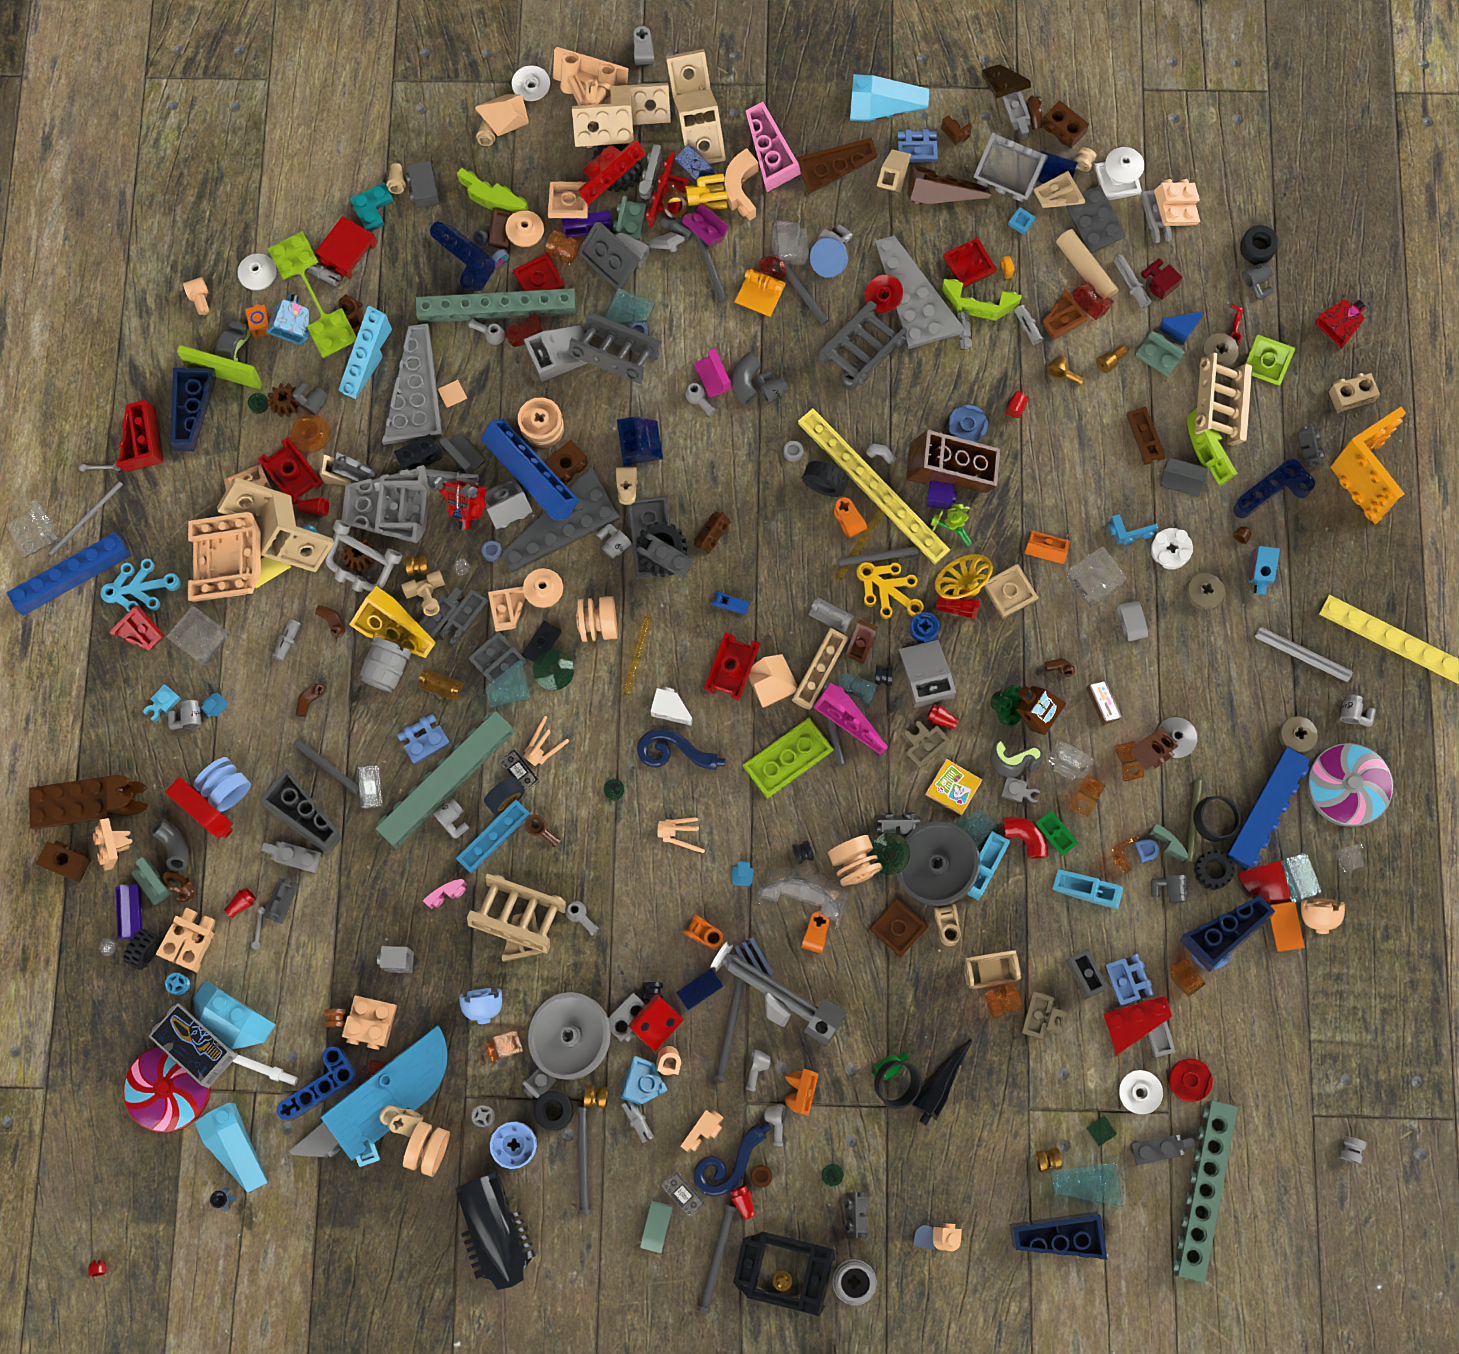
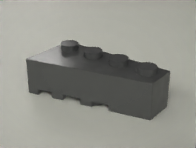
M287 768L260 799L262 806L327 855L330 854L341 840L338 830Z

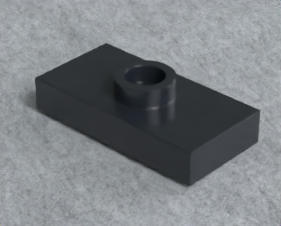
M543 621L522 653V656L540 666L562 633L561 630Z

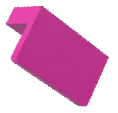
M715 348L708 351L707 358L694 363V367L709 398L731 390V382Z

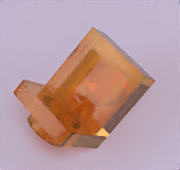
M1187 958L1176 962L1170 969L1172 980L1188 997L1205 985V981L1190 966Z

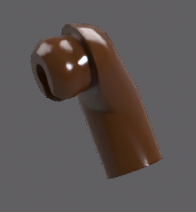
M1063 658L1045 662L1047 672L1058 670L1067 677L1075 674L1074 666Z

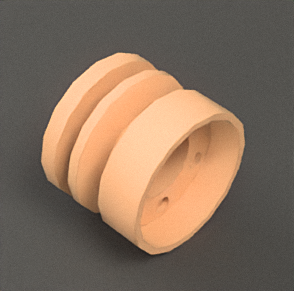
M600 597L598 607L594 606L592 598H588V608H585L584 599H578L576 619L582 642H588V632H591L592 640L596 641L598 631H601L604 640L618 639L614 597Z
M868 835L856 837L828 851V856L833 866H844L836 873L838 877L847 875L840 880L842 886L861 883L882 870L880 863L872 864L878 860L877 855L866 856L873 849Z

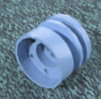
M227 757L217 759L208 765L197 776L193 784L203 797H208L207 801L220 813L237 804L251 787V783L242 773H236V766L231 765L232 763Z
M517 1121L508 1122L498 1127L490 1141V1151L494 1160L502 1167L509 1169L520 1168L529 1163L537 1149V1139L533 1130L526 1124ZM513 1138L516 1139L517 1143H520V1147H517L515 1151H512V1147L508 1146V1143L512 1142Z

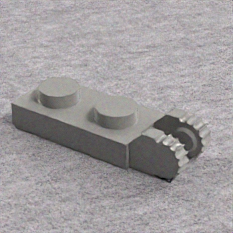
M653 144L652 151H649L647 155L648 168H644L643 181L639 185V196L643 201H649L653 192L662 157L660 145Z
M1154 190L1142 191L1141 199L1153 242H1160L1158 228H1163L1165 241H1171L1170 226H1163Z

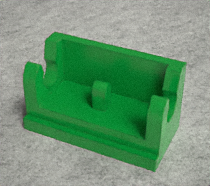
M1052 810L1035 823L1061 856L1066 855L1070 850L1079 845Z

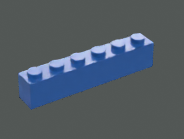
M504 419L491 421L480 440L499 459V462L511 472V475L523 485L524 489L534 497L536 502L545 509L552 519L557 521L569 518L579 501L578 498Z
M114 532L6 593L15 610L24 616L127 559L131 554L120 536Z
M1289 747L1281 753L1226 853L1227 857L1232 859V862L1246 870L1257 865L1261 858L1258 854L1261 848L1265 849L1271 838L1268 836L1271 830L1275 831L1281 821L1278 817L1281 812L1285 813L1288 809L1290 795L1294 796L1299 789L1300 784H1298L1300 777L1304 778L1310 768L1307 764L1310 759Z

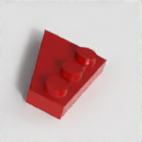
M1166 995L1103 1014L1116 1055H1119L1132 1044L1173 1017Z

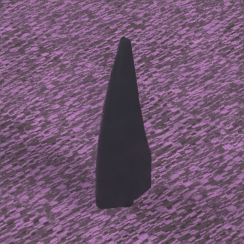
M971 1039L957 1049L941 1065L913 1102L912 1106L923 1113L919 1120L921 1124L927 1126L931 1118L937 1120L947 1102L957 1071L972 1043Z

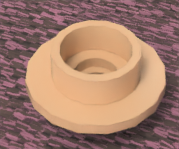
M528 210L513 213L505 225L508 239L520 247H530L537 244L542 239L544 233V224L541 218Z
M550 569L534 570L524 580V596L535 607H551L559 601L563 594L562 579ZM545 584L546 588L541 589L539 586Z

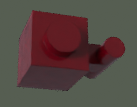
M1158 258L1141 272V276L1144 279L1150 275L1153 277L1148 287L1154 296L1163 300L1179 287L1183 277L1170 264L1161 270L1159 267L1163 265V261Z

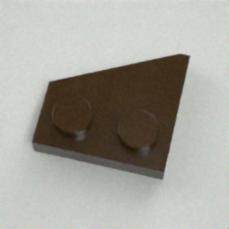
M1000 64L982 70V77L996 99L1031 88V81Z

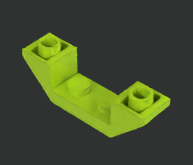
M944 279L942 292L957 313L967 311L971 316L994 321L1019 307L1022 295H1018L1013 291H1002L1000 303L995 305L993 302H980L971 297L961 298L963 283L956 279Z

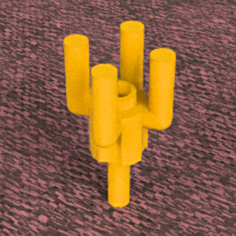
M724 174L698 177L697 185L685 186L684 194L687 197L688 206L704 203L711 210L726 209V200L707 203L708 201L728 199L723 183L705 186V184L724 182ZM672 198L669 200L668 203L678 202L681 200L678 198Z

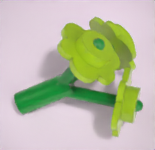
M958 503L952 505L951 509L947 511L948 515L945 522L940 520L943 511L939 515L935 514L931 518L932 522L930 525L934 526L932 531L934 532L937 524L956 532L965 547L972 544V541L963 528L964 522L969 517L963 512L970 510V507H964L963 504Z

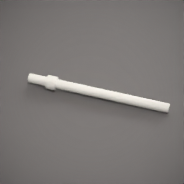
M238 1055L232 1061L268 1075L270 1079L277 1082L281 1080L295 1086L298 1081V1077L283 1072V1069L278 1067L272 1068L241 1055Z

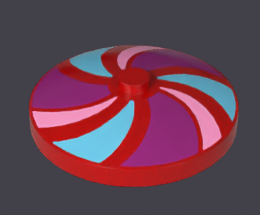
M159 1046L147 1050L133 1062L127 1072L123 1087L124 1101L129 1114L141 1126L156 1132H174L191 1125L205 1110L211 1093V1087L206 1088L200 1085Z

